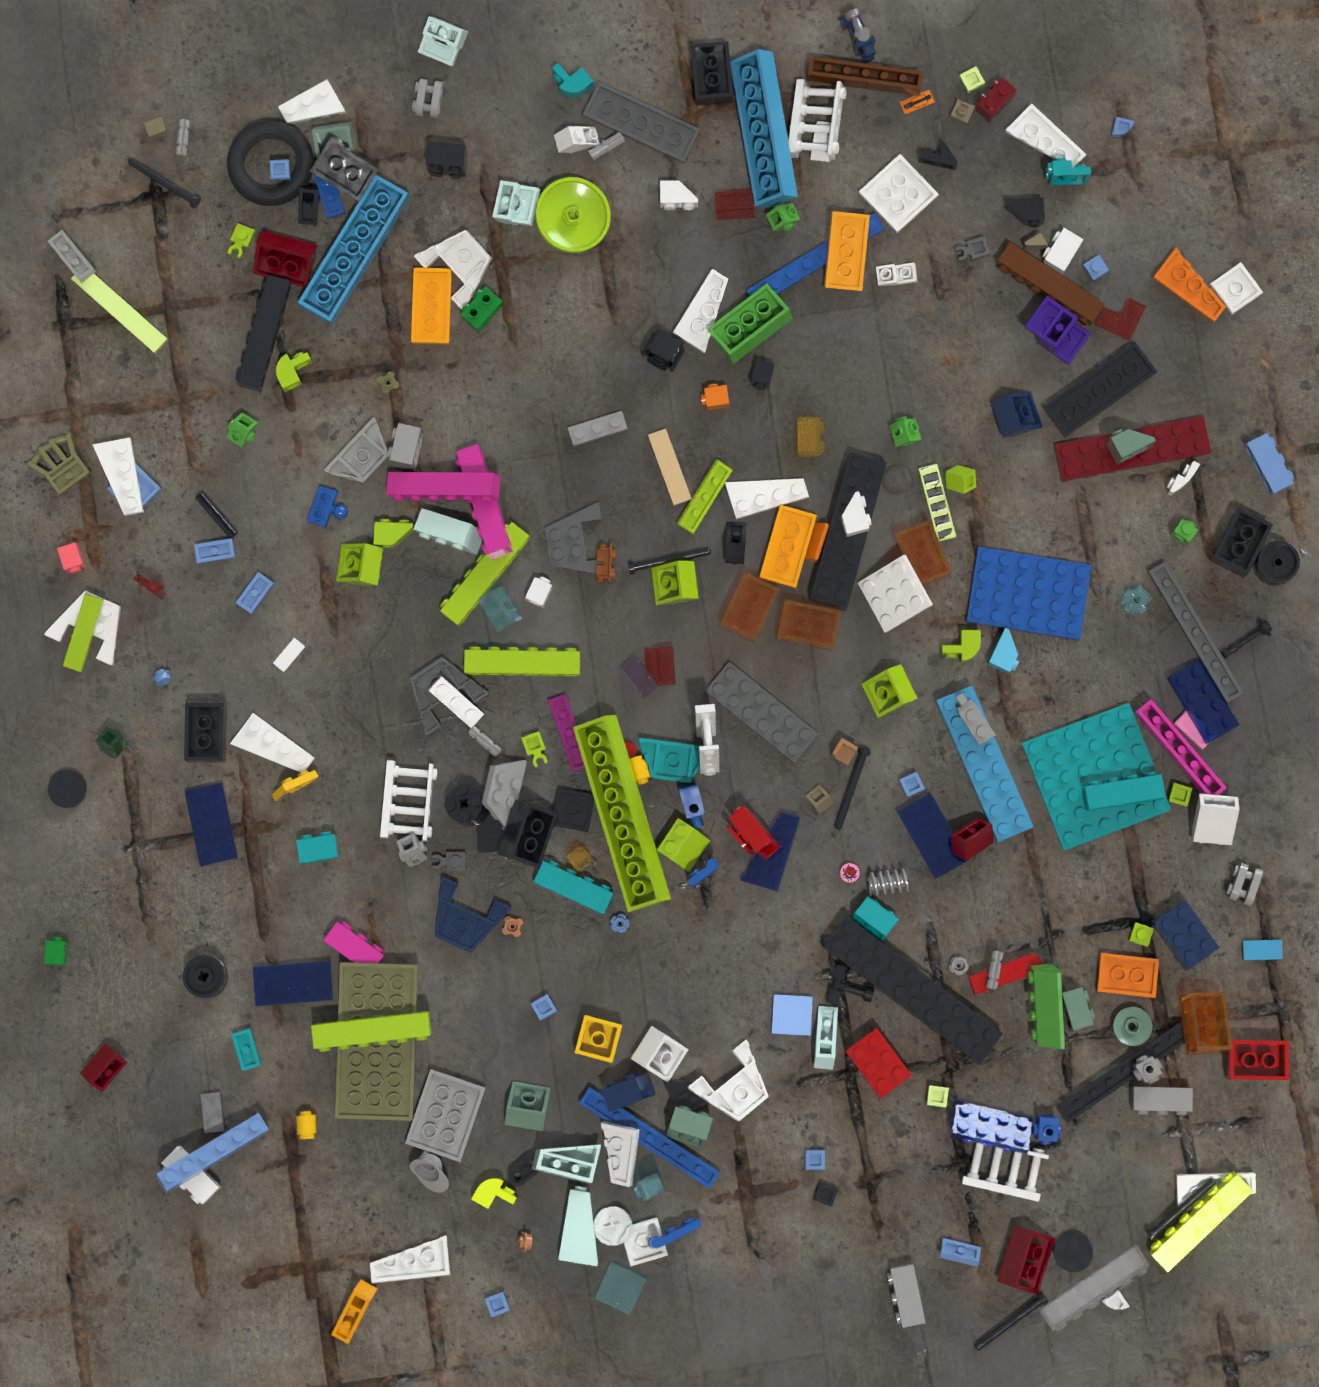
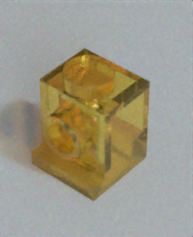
M583 846L577 847L566 855L577 872H580L593 862Z

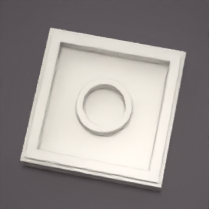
M1241 262L1210 283V287L1231 315L1263 293Z
M657 1217L632 1224L630 1237L624 1242L630 1266L668 1256L665 1245L653 1249L647 1244L650 1237L662 1236Z

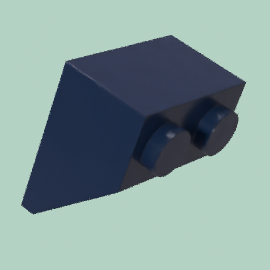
M1031 392L1007 394L991 402L1003 438L1014 437L1042 428Z

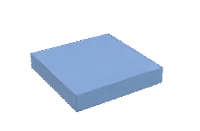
M774 995L772 1034L811 1036L813 997Z

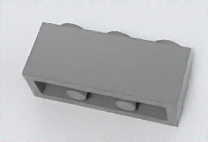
M1131 1087V1110H1136V1114L1148 1115V1111H1156V1115H1168V1111H1175V1115H1187V1112H1193V1088Z
M907 1264L889 1268L890 1273H887L889 1285H893L894 1292L891 1293L893 1305L897 1304L898 1312H895L897 1324L901 1323V1327L905 1328L926 1323L914 1265Z

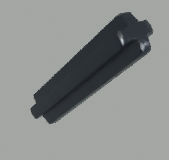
M200 492L196 495L195 499L230 539L234 538L238 532L205 493Z

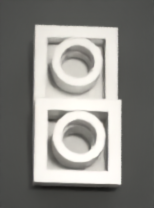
M817 121L816 125L831 126V122ZM814 132L813 143L829 144L830 133ZM811 151L810 160L830 162L831 159L827 154L828 151Z
M914 262L876 267L878 286L918 282L916 264Z
M1193 461L1190 465L1187 464L1182 472L1184 477L1178 474L1175 479L1171 478L1167 485L1169 489L1167 494L1171 496L1186 485L1200 464Z

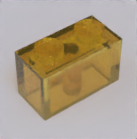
M797 417V458H820L821 452H824V441H821V434H824V422H820V417Z

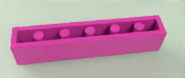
M478 444L456 451L458 458L455 461L459 470L462 469V472L489 473L482 449ZM474 499V502H469L472 503L474 508L471 510L472 516L479 524L476 527L480 538L483 537L484 540L482 548L485 555L488 554L493 560L513 553L498 500L492 499V502H482L480 499Z
M388 472L386 495L392 497L394 501H404V498H410L411 501L417 502L422 499L432 502H438L439 499H445V501L456 502L457 499H463L465 502H474V499H480L482 502H492V499H499L501 476L495 473Z
M1152 699L1134 713L1201 794L1219 795L1227 788Z

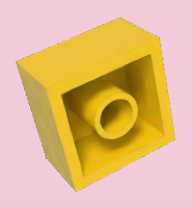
M584 1015L575 1053L613 1063L623 1025Z

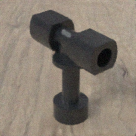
M836 965L833 979H835L832 989L829 990L826 1003L838 1006L840 996L845 995V992L864 997L863 1001L871 1003L875 988L867 986L866 989L849 985V980H845L848 968Z

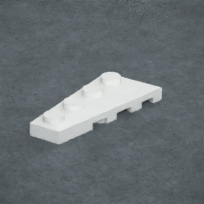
M1033 104L1005 130L1006 133L1054 160L1057 158L1071 160L1072 167L1078 165L1086 156L1073 141Z
M712 269L672 333L702 353H705L711 336L707 329L714 324L728 278Z
M804 479L725 482L736 520L780 507V505L809 498Z
M1227 1173L1176 1174L1177 1207L1210 1178L1216 1181L1214 1186L1217 1187ZM1236 1173L1253 1190L1251 1194L1256 1193L1255 1173ZM1207 1192L1198 1200L1205 1199L1208 1196ZM1194 1204L1191 1205L1186 1211L1193 1210Z
M445 1235L439 1239L370 1263L372 1284L450 1275L447 1236Z

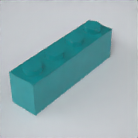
M1156 772L1145 773V777L1137 778V775L1126 776V780L1118 781V778L1107 779V783L1099 784V781L1088 782V786L1083 788L1086 809L1089 811L1163 799L1166 795L1162 774L1156 775Z
M548 860L547 863L542 862L534 880L535 884L605 915L614 893L610 892L612 888L603 884L599 887L593 884L594 880L583 876L581 879L575 876L577 872L568 868L564 871L558 868L559 864Z

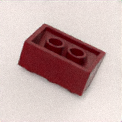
M262 231L256 242L253 274L267 277V275L290 280L291 284L307 288L315 264L317 245Z
M1014 1225L997 1282L1038 1294L1056 1238Z

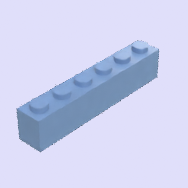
M257 1113L156 1174V1179L165 1194L264 1136L268 1133L269 1129L260 1114Z

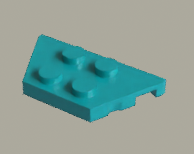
M639 738V744L652 779L690 784L700 769L698 745Z

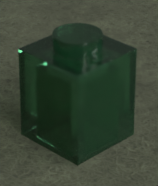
M108 726L105 727L95 740L100 751L115 760L127 746L122 734Z

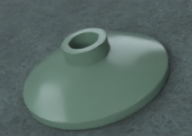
M1127 1007L1116 1015L1113 1022V1030L1120 1042L1129 1046H1137L1144 1043L1150 1037L1152 1022L1144 1010L1137 1007ZM1129 1023H1134V1030L1128 1028Z

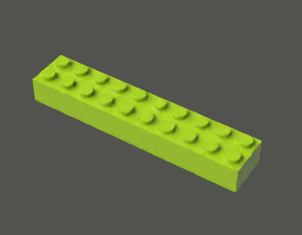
M606 715L573 727L628 912L671 900L617 716Z

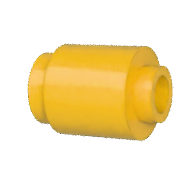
M642 755L631 758L630 763L636 783L642 785L649 782L648 778L651 775L646 760L643 759Z
M311 1111L300 1112V1116H296L299 1139L315 1138V1133H317L316 1115H312Z

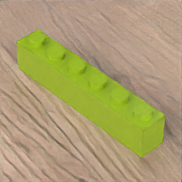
M513 522L510 525H505L513 553L493 560L488 554H481L476 561V567L474 569L470 568L465 574L464 582L462 584L458 583L452 591L454 594L451 598H446L440 605L442 608L440 610L441 614L456 626L460 627L530 540V536Z
M469 647V650H465L464 673L465 675L580 677V651H576V648H565V651H557V648H546V651H538V648L529 647L527 651H519L517 647H508L507 650H500L499 647H488V650H481V647Z
M429 1011L311 1025L314 1049L319 1048V1052L330 1051L331 1047L338 1046L339 1050L349 1049L350 1045L358 1044V1047L370 1046L369 1043L377 1042V1045L389 1044V1040L403 1043L408 1042V1038L416 1037V1041L427 1040V1036L432 1034Z

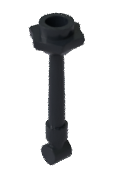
M1259 620L1257 631L1235 645L1233 644L1229 649L1222 651V656L1226 659L1260 634L1271 636L1270 631L1273 630L1267 621Z

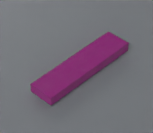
M566 694L549 699L548 703L572 772L585 769L573 729L577 725Z

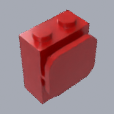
M745 806L738 807L732 812V816L729 819L734 824V827L728 824L726 828L752 856L757 852L767 860L781 848L754 813Z

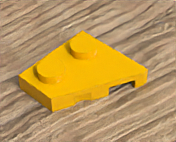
M306 770L298 774L296 779L292 780L290 777L282 781V785L272 794L274 801H278L283 795L293 793L314 782L318 778L316 771L308 772Z

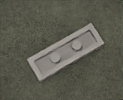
M63 230L48 240V243L81 283L96 272Z
M622 411L568 427L573 447L628 430Z

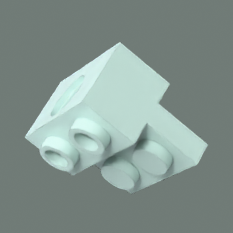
M429 16L422 33L424 36L418 52L454 66L468 31ZM436 39L446 42V44L448 45L436 41Z
M500 180L492 217L500 223L532 226L540 189Z

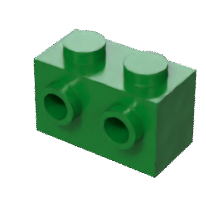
M487 287L483 290L479 289L473 296L475 299L470 304L466 303L461 309L462 313L460 314L461 318L478 333L504 306L503 301Z

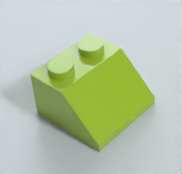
M366 543L341 544L336 582L378 586L383 548Z
M674 561L651 568L656 605L683 603L699 599L694 561Z
M901 664L889 668L862 683L864 691L878 718L918 699Z
M678 818L657 849V852L687 872H690L710 840Z

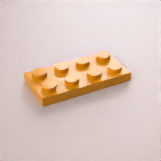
M831 211L824 279L825 288L862 291L870 215Z
M414 268L412 344H449L452 269Z
M780 505L759 576L760 579L796 589L817 515Z

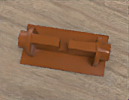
M599 544V548H597V562H604V565H596L595 579H597V583H605V580H608V583L611 584V579H615V568L611 567L612 561L616 560V549H612V544H610V548H607L605 544Z

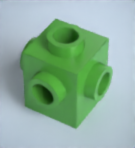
M779 203L766 214L773 231L783 229L784 231H789L800 220L797 210L792 203Z
M241 413L229 423L227 427L229 432L226 438L243 447L247 442L251 443L255 438L256 433L254 431L258 422Z
M901 417L896 419V423L890 425L891 435L896 447L909 446L922 440L915 418L907 419V417Z

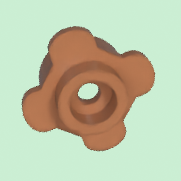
M510 916L505 917V926L502 929L503 934H512L515 937H519L521 935L520 927L523 924L522 919H512Z
M521 1232V1236H518V1248L521 1251L531 1250V1234Z

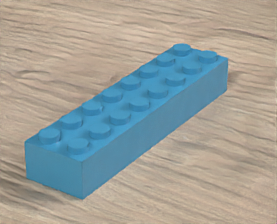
M757 49L730 61L754 203L757 207L771 208L779 203L797 198L798 194L773 52Z
M378 175L374 176L299 299L298 304L301 309L331 326L334 325L409 202L410 197L406 191Z
M969 686L936 700L935 704L986 821L993 826V838L997 844L1030 830L1034 826L995 737L979 746L958 715L957 708L960 706L955 698L963 693L967 701L972 699L987 721L973 686Z

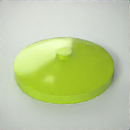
M576 177L562 178L551 183L540 195L535 209L536 225L543 239L555 249L566 253H581L595 247L606 235L611 220L610 206L603 192L593 183Z

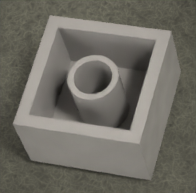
M398 423L397 428L393 429L392 439H394L393 447H389L387 457H389L393 467L415 472L423 440L422 430L419 427Z

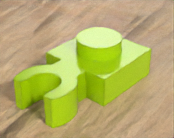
M237 223L230 239L234 245L229 247L228 254L231 256L234 250H238L237 257L241 259L243 257V247L249 248L256 231Z
M539 731L521 738L527 755H534L533 765L536 768L538 767L537 759L542 758L545 764L548 763L546 756L541 753L546 748Z

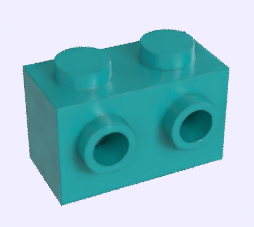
M328 831L319 833V837L312 838V835L300 836L301 840H296L300 864L340 858L336 835Z
M870 897L864 900L852 917L854 922L881 942L886 939L899 920L892 911L884 909L877 900Z

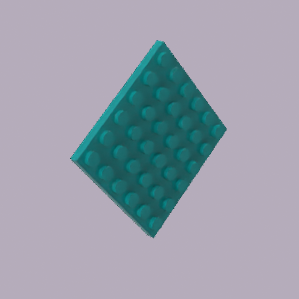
M1129 703L1021 743L1063 851L1171 811L1167 797L1089 811L1086 809L1083 788L1088 786V782L1099 781V784L1107 783V779L1118 778V781L1126 780V776L1137 775V778L1145 777V773L1156 772Z

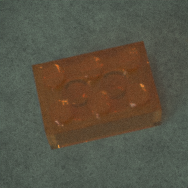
M931 520L895 533L893 538L900 555L907 556L923 587L951 576L952 571Z
M745 572L720 623V627L755 643L780 589Z
M785 600L777 640L833 651L842 611Z
M1196 992L1180 997L1187 1055L1224 1054L1233 1050L1225 992Z

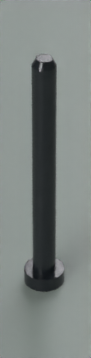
M130 158L128 160L130 166L188 201L193 209L199 205L201 197L197 195L192 196L135 159Z
M707 547L635 564L630 561L627 562L629 573L633 575L638 570L710 555L711 549Z
M858 747L857 752L859 756L835 823V829L841 830L866 757L871 754L869 750Z
M1210 1178L1156 1227L1145 1232L1155 1242L1158 1239L1156 1236L1216 1184V1181Z
M1039 1292L1037 1294L1038 1298L974 1345L976 1350L979 1351L1040 1305H1047L1049 1302L1044 1295Z

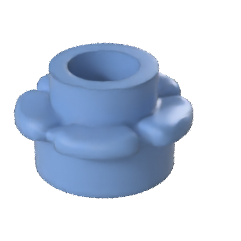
M165 669L156 671L153 681H156L158 686L168 684L171 681L170 671H165Z
M618 914V916H613L611 919V928L615 932L623 933L629 927V919H626L624 914Z

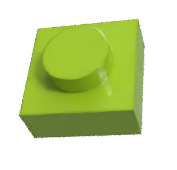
M1173 783L1168 802L1187 807L1193 788Z
M1135 922L1129 941L1148 947L1154 928Z

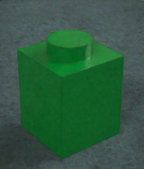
M51 937V941L45 942L44 964L67 965L68 942L63 941L61 937Z

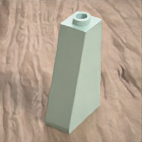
M575 1186V1189H570L558 1260L597 1266L598 1255L590 1192L586 1191V1187Z

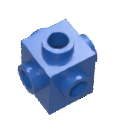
M1036 1114L1035 1123L1032 1124V1135L1040 1144L1050 1145L1051 1142H1057L1058 1137H1060L1061 1125H1059V1118L1055 1115Z

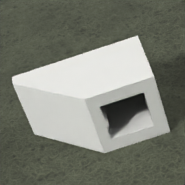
M568 126L554 135L559 153H573L600 144L595 127Z
M679 180L660 181V208L665 210H675V208L693 210L694 207H698V198Z
M859 491L855 492L841 517L846 537L869 531V526L872 525L869 514H865V498L860 496Z

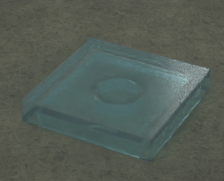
M611 1262L595 1299L630 1315L646 1278Z

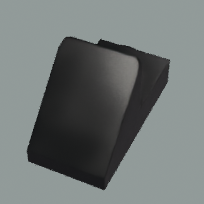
M944 140L940 154H937L934 150L926 149L925 151L921 150L919 163L950 170H956L958 163Z
M299 187L298 224H318V205L321 200L319 189Z

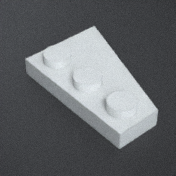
M328 80L278 106L287 124L346 113Z
M602 1121L601 1127L604 1129V1144L608 1152L609 1159L607 1161L611 1183L630 1187L633 1182L640 1129Z

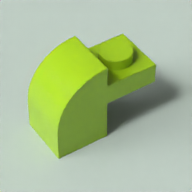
M300 352L294 355L292 360L285 354L278 361L276 375L284 392L302 385L296 371L312 363L308 352Z
M961 630L960 645H942L941 655H946L947 659H955L957 655H960V663L970 661L980 649L981 630Z

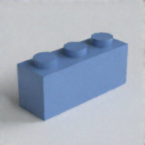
M1268 433L1248 442L1244 448L1271 497L1291 487L1294 484V476L1290 470L1286 469L1283 455L1281 453L1278 454L1274 438L1272 436L1269 437Z

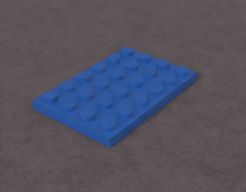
M978 547L966 622L1080 641L1092 565Z

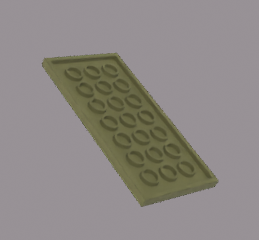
M340 962L338 1021L417 1012L418 964ZM416 1037L408 1038V1042L403 1043L389 1040V1044L377 1045V1042L369 1043L370 1046L358 1047V1044L350 1045L349 1049L341 1050L337 1046L335 1119L413 1121Z

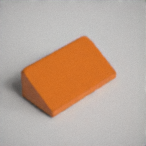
M827 523L814 524L805 555L806 560L818 562L829 527Z

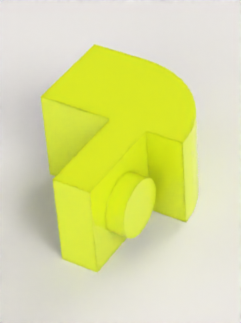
M492 1178L479 1185L471 1200L489 1209L496 1195L511 1204L515 1203L517 1196L514 1195V1190L506 1186L504 1189L501 1188L504 1180Z

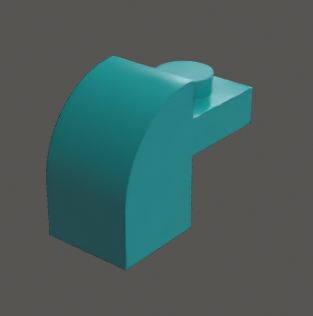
M558 63L552 67V77L558 84L562 83L559 86V92L566 97H581L594 87L593 79L582 67L571 76Z

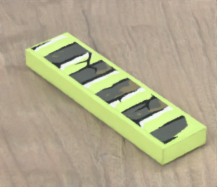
M934 464L919 468L918 471L937 542L956 538L938 465Z

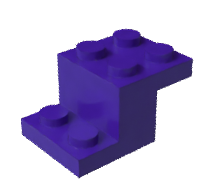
M1046 296L1025 326V329L1040 338L1038 344L1067 365L1071 363L1091 335L1090 332L1076 323L1077 316L1048 296Z

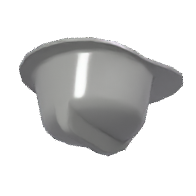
M424 1151L418 1159L411 1162L410 1170L427 1189L440 1193L446 1191L449 1187V1181L442 1172V1161L437 1156Z

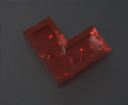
M1129 298L1121 315L1103 307L1095 325L1130 341L1146 306Z

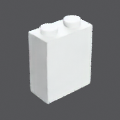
M1199 794L1192 826L1193 842L1232 845L1239 814L1238 797Z

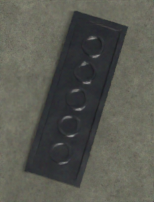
M1134 342L1042 408L1064 438H1066L1154 376L1158 371L1137 343Z

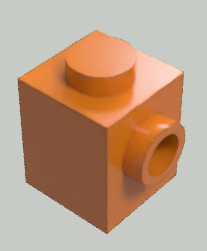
M707 385V388H704V394H701L702 406L706 405V410L729 407L727 385Z

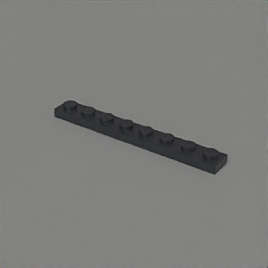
M1185 1020L1180 1021L1056 1106L1057 1110L1065 1122L1069 1123L1135 1077L1133 1073L1135 1069L1132 1065L1137 1063L1136 1059L1146 1055L1147 1057L1153 1056L1154 1059L1161 1060L1193 1038L1195 1034Z

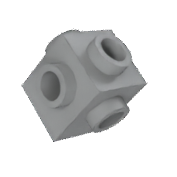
M414 833L397 841L399 857L402 862L406 861L409 867L427 860L425 853L427 847L424 841H419Z
M1143 1055L1136 1059L1137 1063L1132 1066L1135 1069L1133 1073L1138 1081L1141 1080L1142 1083L1148 1082L1151 1084L1159 1080L1158 1076L1162 1074L1160 1070L1162 1065L1157 1058L1154 1059L1153 1056L1147 1057ZM1147 1066H1151V1073L1146 1072Z

